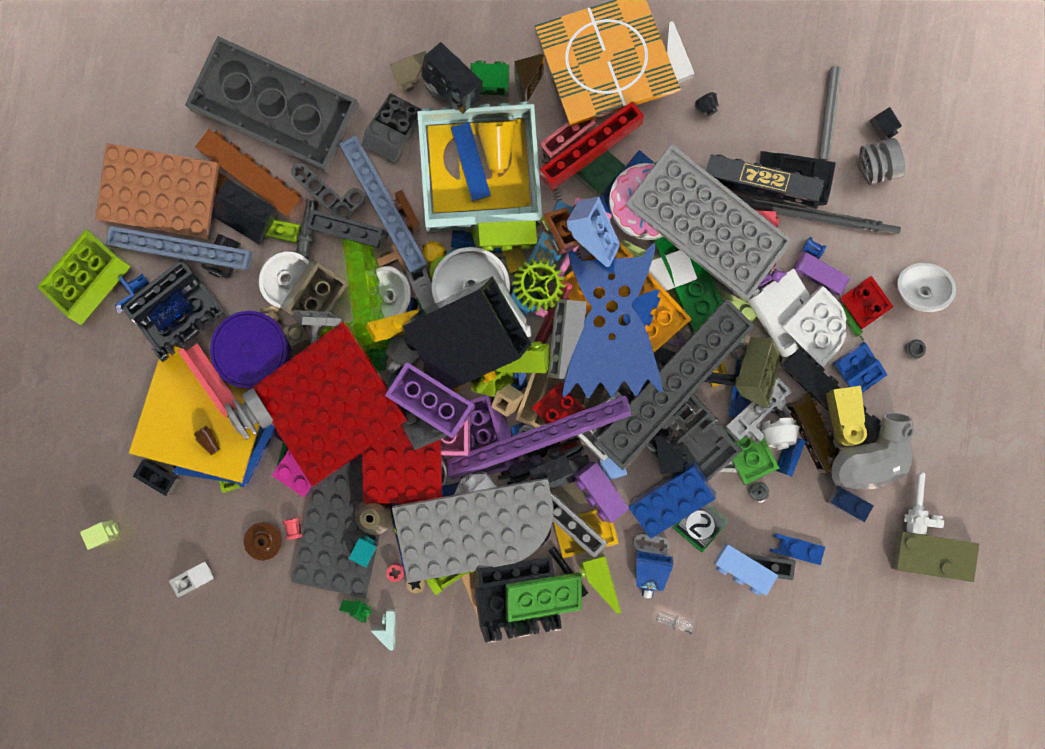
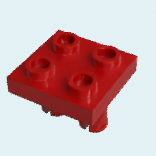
M872 276L839 298L861 329L894 307Z
M559 382L532 407L546 424L586 410L571 392L563 397L564 384L562 382Z

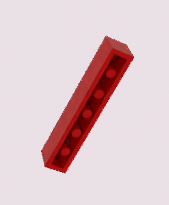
M633 101L541 167L539 169V177L550 191L554 190L640 127L644 120L643 113Z

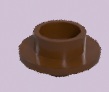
M261 522L254 524L247 530L243 543L249 556L256 560L264 561L278 554L282 545V537L277 527L270 523ZM260 538L265 540L264 545L259 544Z

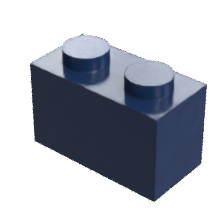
M840 486L833 488L826 503L861 522L866 521L874 505Z

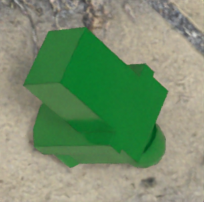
M355 599V602L343 600L339 611L348 614L361 623H366L367 617L371 615L372 607Z

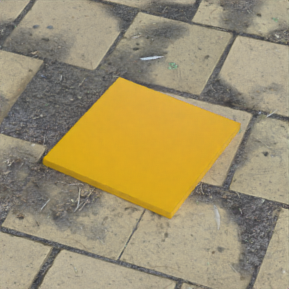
M175 346V354L170 355L168 353L170 358L164 362L160 359L158 360L129 454L243 483L257 434L254 435L250 428L246 430L250 438L245 440L235 430L227 416L224 417L178 352L181 348ZM205 354L212 363L211 355ZM223 379L241 405L244 404L242 394L250 389L236 387ZM256 423L254 426H255L256 431H257V433H258V430H259V426H260V425H259L258 423ZM205 426L212 429L221 449L212 456L195 440L196 437L194 436V433Z

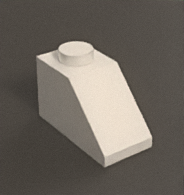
M203 562L169 580L178 598L214 578L211 569L207 566L206 562Z

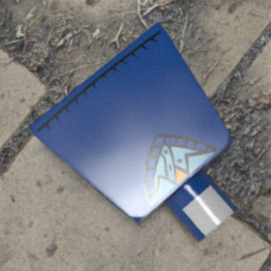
M636 550V587L643 588V597L653 598L654 590H664L673 568V556Z

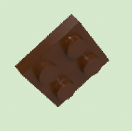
M403 190L396 192L394 204L399 213H403L404 216L402 218L407 228L411 229L412 233L419 231L420 223Z

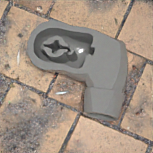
M900 413L885 414L879 431L880 437L875 443L846 447L841 450L832 466V479L835 484L850 489H875L903 478L908 473L912 464L913 451L911 439L914 433L912 418Z

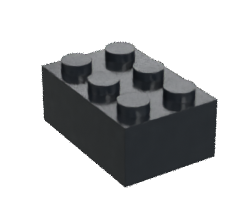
M442 42L424 56L421 74L424 81L432 84L436 88L437 93L441 97H445L455 110H459L463 114L479 100L483 81Z

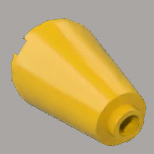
M515 121L477 123L488 169H493V173H504V169H507L509 164Z

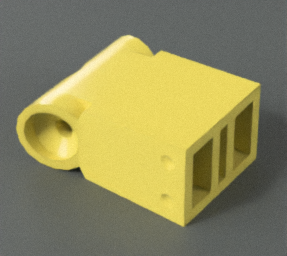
M861 386L834 389L826 393L836 443L841 447H850L862 443L867 437V430L864 425L865 415Z

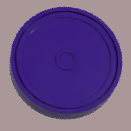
M241 311L230 315L219 324L212 336L210 355L215 370L229 384L251 389L289 361L290 344L283 330L284 328L274 318L256 311Z

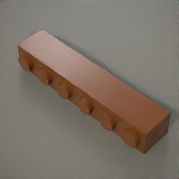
M208 129L195 148L213 162L220 163L219 166L290 219L303 202L299 197L301 194L294 188L290 190L284 186L286 182L278 176L273 178L269 175L271 171L262 164L260 167L254 163L255 159L248 153L245 155L240 153V147L232 141L229 144L224 141L225 136L219 131L215 130V132H212Z

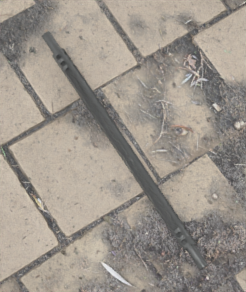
M738 196L754 210L774 211L778 215L878 233L884 231L899 234L901 230L899 226L883 224L882 221Z

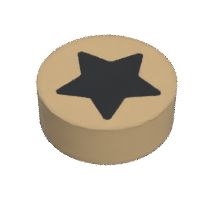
M425 580L411 583L406 581V587L411 593H420L425 588Z

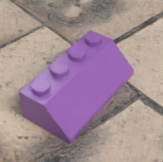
M406 362L385 395L452 439L465 424L475 408L473 403Z

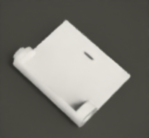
M794 268L786 272L787 275L782 277L780 282L772 281L760 290L757 288L748 300L770 338H773L782 358L796 352L799 349V345L781 326L811 297Z

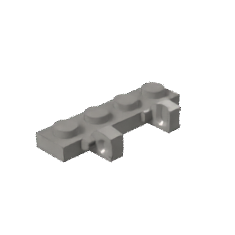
M779 378L776 379L768 408L751 402L724 428L737 442L745 436L747 439L751 438L756 444L765 438V435L758 429L760 426L758 423L767 414L775 412L780 418H786L791 413L785 406L786 401L784 400L791 393V390Z

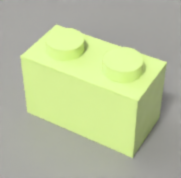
M113 520L101 522L80 532L88 550L120 537L118 534L120 533L119 527Z

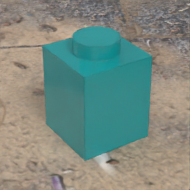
M367 535L365 537L361 536L348 559L366 568L378 547L375 544L376 540Z

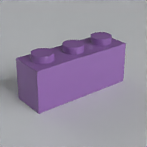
M588 462L572 475L575 479L576 487L580 491L583 490L586 495V501L597 510L596 515L602 522L613 523L629 509L597 462Z

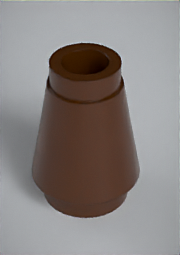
M205 426L194 433L195 440L211 456L221 450L212 429Z

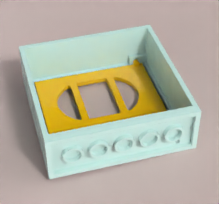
M519 102L518 105L510 106V103H500L499 106L491 107L490 104L479 105V108H472L471 106L463 114L449 106L441 107V110L423 108L421 111H417L427 233L471 230L474 225L481 222L536 221V226L541 225L542 206L534 104ZM524 119H526V126H527V140H528V153H529V167H530L532 207H531V204H530V190H529V176H528V163H527V149H526V135H525V121H524ZM515 121L511 147L512 159L508 170L499 177L498 173H493L492 169V178L486 179L491 196L472 202L459 154V180L451 176L444 165L443 155L445 148L454 138L451 127L470 122L473 135H479L477 122ZM426 126H428V138H429V153H430V164H429V165H428V151H427ZM429 176H431V181H432L433 209H434V213H437V214H432L431 193H430V179H429Z

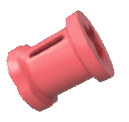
M300 518L282 521L286 528V540L303 537L298 523Z
M399 563L391 564L386 571L387 578L392 582L400 581L405 574L403 565ZM394 568L400 570L398 577L395 574H391Z

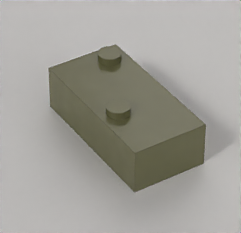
M897 530L891 568L897 571L974 582L979 543Z

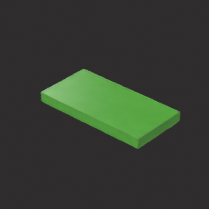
M579 572L505 584L506 620L508 622L582 610V575Z

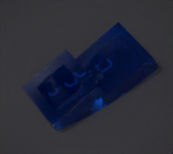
M176 290L164 304L159 303L149 314L148 318L161 331L181 316L192 304L181 291Z

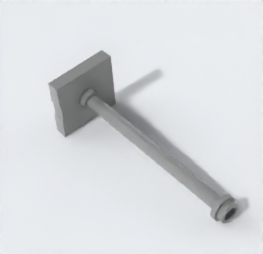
M293 310V319L302 325H310L312 327L311 344L319 339L320 327L322 325L337 326L341 323V318L332 312Z

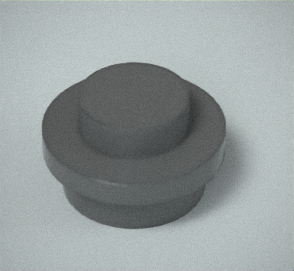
M915 339L907 344L906 351L911 358L917 359L925 354L926 346L921 340Z

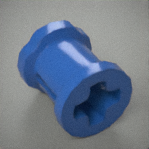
M809 237L801 252H807L820 259L827 246L820 245L813 241L812 237Z

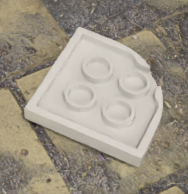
M820 286L781 328L815 362L823 367L841 348L847 333L845 332L847 319L837 299L824 286Z

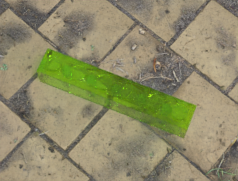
M342 239L355 337L365 353L386 349L387 339L374 342L366 329L367 322L384 318L381 309L382 298L379 294L378 286L380 282L376 273L377 261L374 257V247Z

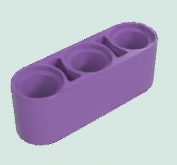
M806 252L800 254L793 267L797 273L820 286H824L828 291L838 296H841L850 281L847 275Z

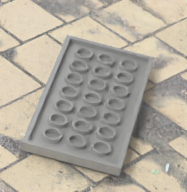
M673 144L667 148L624 205L745 302L749 300L792 241V239Z

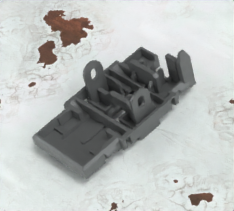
M656 360L658 371H660L663 365L661 363L659 364ZM646 380L641 390L645 387L649 380ZM624 386L618 391L622 396L628 398L629 403L635 397L634 393H630ZM693 393L658 432H662L669 438L673 434V429L670 427L672 424L682 435L678 437L675 434L671 440L682 448L683 454H687L688 465L695 461L707 480L710 481L742 452V448L728 435V432L720 424L718 425V418L714 417L707 406ZM701 407L703 408V410L700 413H698L688 424L685 425L688 428L686 432L681 427H679L675 422V420L679 418L683 423H685L694 414H696ZM655 435L646 444V447L659 460L658 451H656Z

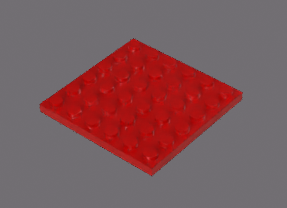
M344 321L252 387L273 419L274 427L311 486L319 484L409 420L400 405L385 396L389 388L348 324Z

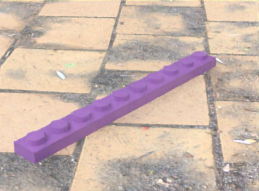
M626 396L616 398L471 451L468 456L460 455L447 460L448 477L454 480L631 416L628 398Z

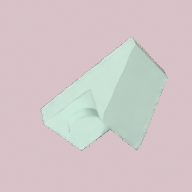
M387 609L386 614H383L382 624L386 628L371 629V632L389 650H394L396 609Z

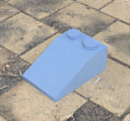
M599 196L580 200L567 220L568 230L571 231L574 239L603 265L609 267L620 247L618 238Z

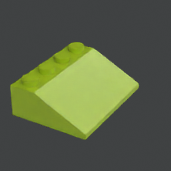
M85 229L39 283L37 288L66 317L82 325L119 281L118 277H122L131 266L93 233Z

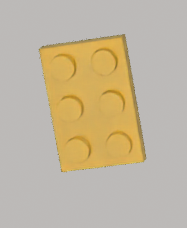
M596 509L577 514L606 540L607 545L605 547L619 544L614 523L602 522L596 515ZM554 523L563 558L587 552L573 537L571 538Z

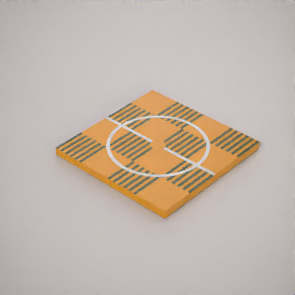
M612 0L535 25L538 39L570 126L619 111L632 101L635 105L680 91L679 83L647 0Z

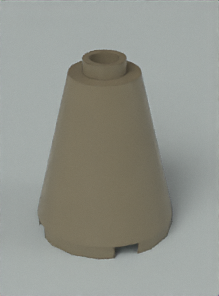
M362 500L355 510V521L359 529L364 533L379 535L390 528L393 522V510L389 503H364ZM369 515L373 516V521L369 519Z

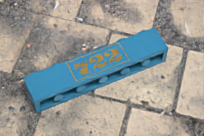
M558 200L553 211L567 207L571 214L574 208ZM542 231L527 261L529 265L531 259H534L537 264V260L542 258V264L549 260L548 266L551 267L554 261H558L561 255H557L553 250L551 242L544 231ZM534 270L539 276L544 277L548 275L543 271ZM528 274L524 278L525 290L531 285ZM544 281L542 283H536L532 289L539 286L541 287ZM512 291L511 297L523 314L527 315L529 311H534L535 305L531 310L528 309L529 303L522 306L521 303L524 300L522 298L517 300L516 297L520 294L513 293ZM537 293L530 294L535 299L538 295Z

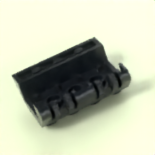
M183 259L179 260L121 305L130 320L138 325L154 347L152 350L162 362L170 358L168 353L170 355L175 354L174 347L176 345L182 348L185 346L184 341L189 343L200 334L199 329L204 331L206 329L204 323L209 321L213 324L216 322L214 317L220 319L225 315L221 306ZM180 297V306L158 321L156 317Z
M551 556L503 566L476 569L474 590L479 626L485 643L495 642V638L496 641H501V627H504L508 639H512L514 636L515 638L532 635V631L534 635L539 634L537 621H541L545 632L561 630L559 614L514 622L506 620L505 584L554 576Z

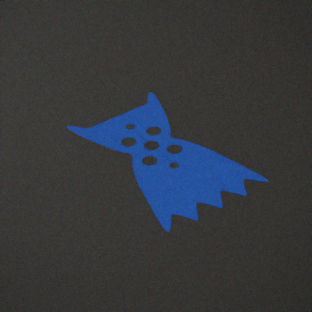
M655 243L647 249L643 256L615 258L609 267L603 265L599 260L582 261L572 250L569 251L574 274L584 297L592 306V310L585 318L584 328L572 354L564 383L563 397L571 391L576 383L581 386L587 398H590L600 382L611 397H614L623 381L628 384L635 396H638L646 380H649L659 392H663L649 336L639 315L632 308V303L639 295L650 269L655 252ZM614 273L615 279L610 280L608 275ZM626 285L630 288L631 291L627 297L619 295L618 290L621 286ZM597 287L604 288L605 295L603 298L597 299L594 297L593 291ZM616 301L618 304L617 310L615 312L607 311V302ZM623 314L630 316L631 321L627 326L619 324L618 319ZM597 316H603L606 321L604 326L600 328L596 327L593 323L594 318ZM610 333H614L616 335V338L614 340H610L608 338V335Z

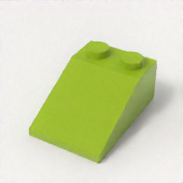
M604 553L598 554L595 558L590 556L581 559L582 564H579L582 577H586L591 586L617 614H621Z

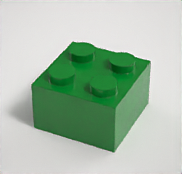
M482 60L470 63V70L483 81L480 95L509 96V64L503 61L486 64V61Z

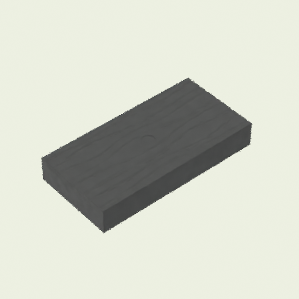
M217 36L185 106L193 112L328 173L339 150V143L343 141L359 107V103L348 95Z

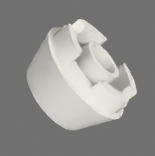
M779 418L778 421L771 422V424L770 420L763 422L761 432L765 435L764 439L768 447L781 450L796 444L799 426L794 418Z

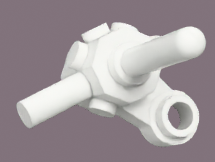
M919 472L917 475L915 506L913 505L912 509H908V514L904 516V522H907L906 532L926 534L927 527L944 528L943 516L931 515V519H929L928 511L924 510V472Z

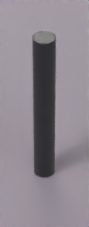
M555 547L548 550L565 575L574 573ZM582 585V597H584L588 592Z

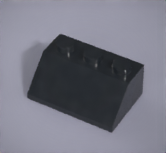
M226 179L217 193L212 210V217L259 245L279 215V211L275 207L229 179Z

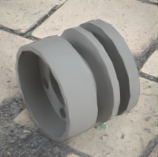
M897 139L883 140L879 146L876 143H871L870 146L862 145L860 147L861 169L869 185L883 182L885 176L888 180L904 176L905 161Z
M253 388L242 394L244 404L241 405L238 400L233 399L237 407L233 410L229 403L224 405L227 417L235 430L245 440L250 438L246 429L250 428L254 435L257 434L254 426L256 423L263 429L273 424V419Z

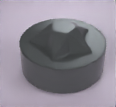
M758 482L751 486L750 496L755 502L761 503L769 498L770 491L766 484Z

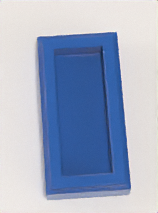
M797 438L796 444L783 449L778 462L779 469L775 471L792 477L806 441Z

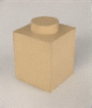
M508 384L497 391L491 407L508 417L519 409L524 393Z

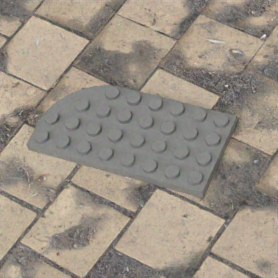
M548 477L392 506L408 583L476 571L478 568L497 567L520 562L534 553L544 542L551 528L554 514Z

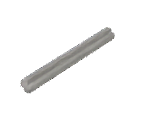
M832 66L830 68L819 158L822 160H829L831 156L841 77V67Z

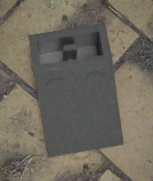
M390 93L365 130L362 146L396 163L418 123L417 111H421V108Z

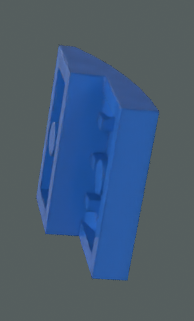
M862 342L832 363L848 387L861 386L862 393L887 376L880 361L874 357L865 342Z

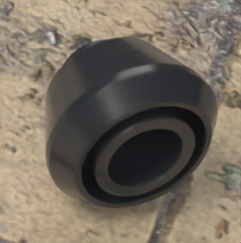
M715 92L705 94L695 101L694 107L703 115L711 116L715 114L720 106L718 94Z

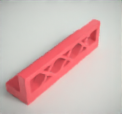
M196 344L187 351L184 348L178 350L224 417L227 416L224 406L227 403L231 405L233 410L237 407L233 402V399H236L217 373L200 346Z

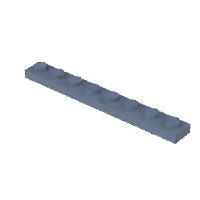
M355 135L339 143L343 154L409 273L413 274L428 266L357 136Z
M109 226L105 245L244 271L249 270L253 253L249 250Z

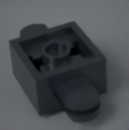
M576 437L561 444L559 441L523 454L525 460L511 465L508 471L512 480L516 483L532 477L533 480L548 477V481L551 483L573 473L568 460L582 455L584 448L580 439Z

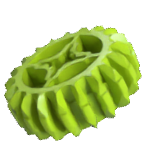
M542 258L537 260V264L534 259L530 260V265L524 262V268L519 267L517 269L519 273H515L513 276L517 280L513 281L512 285L518 286V288L513 290V293L520 294L516 299L520 300L522 298L524 300L521 303L522 306L529 303V310L535 305L536 311H539L541 306L546 311L548 306L553 308L555 306L554 302L560 300L558 296L564 295V292L560 289L565 288V284L560 282L565 278L563 276L558 277L561 270H554L556 264H553L551 267L548 266L549 260H546L544 264H542ZM534 270L543 271L548 275L544 277L539 276ZM528 274L531 285L525 290L524 278ZM552 280L553 293L550 296L548 294L549 290L547 288V283H549ZM543 281H545L541 287L539 286L532 289L536 283H542ZM537 293L540 297H543L544 299H535L531 297L530 294Z

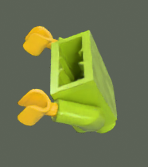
M492 371L470 381L471 390L495 397L498 390L514 383L513 372Z

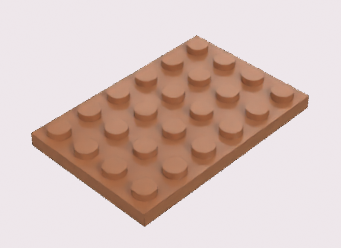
M106 143L95 219L208 239L220 163Z

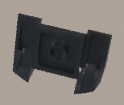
M760 151L759 164H762L764 167H777L786 172H798L803 176H816L824 180V187L818 206L828 204L836 162Z

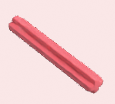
M564 282L562 284H565V288L560 289L564 292V295L558 297L567 300L573 287L568 282ZM555 306L553 308L550 307L534 342L546 343L553 329Z

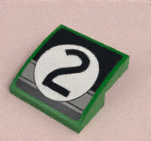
M707 504L677 522L672 528L702 553L728 521Z

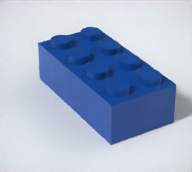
M694 461L684 467V472H676L631 500L629 509L651 539L715 500L716 491Z

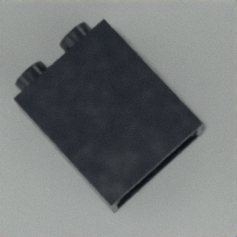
M493 276L417 312L402 326L405 330L403 336L406 345L410 350L417 351L424 363L423 372L450 390L519 360L531 346L529 339Z

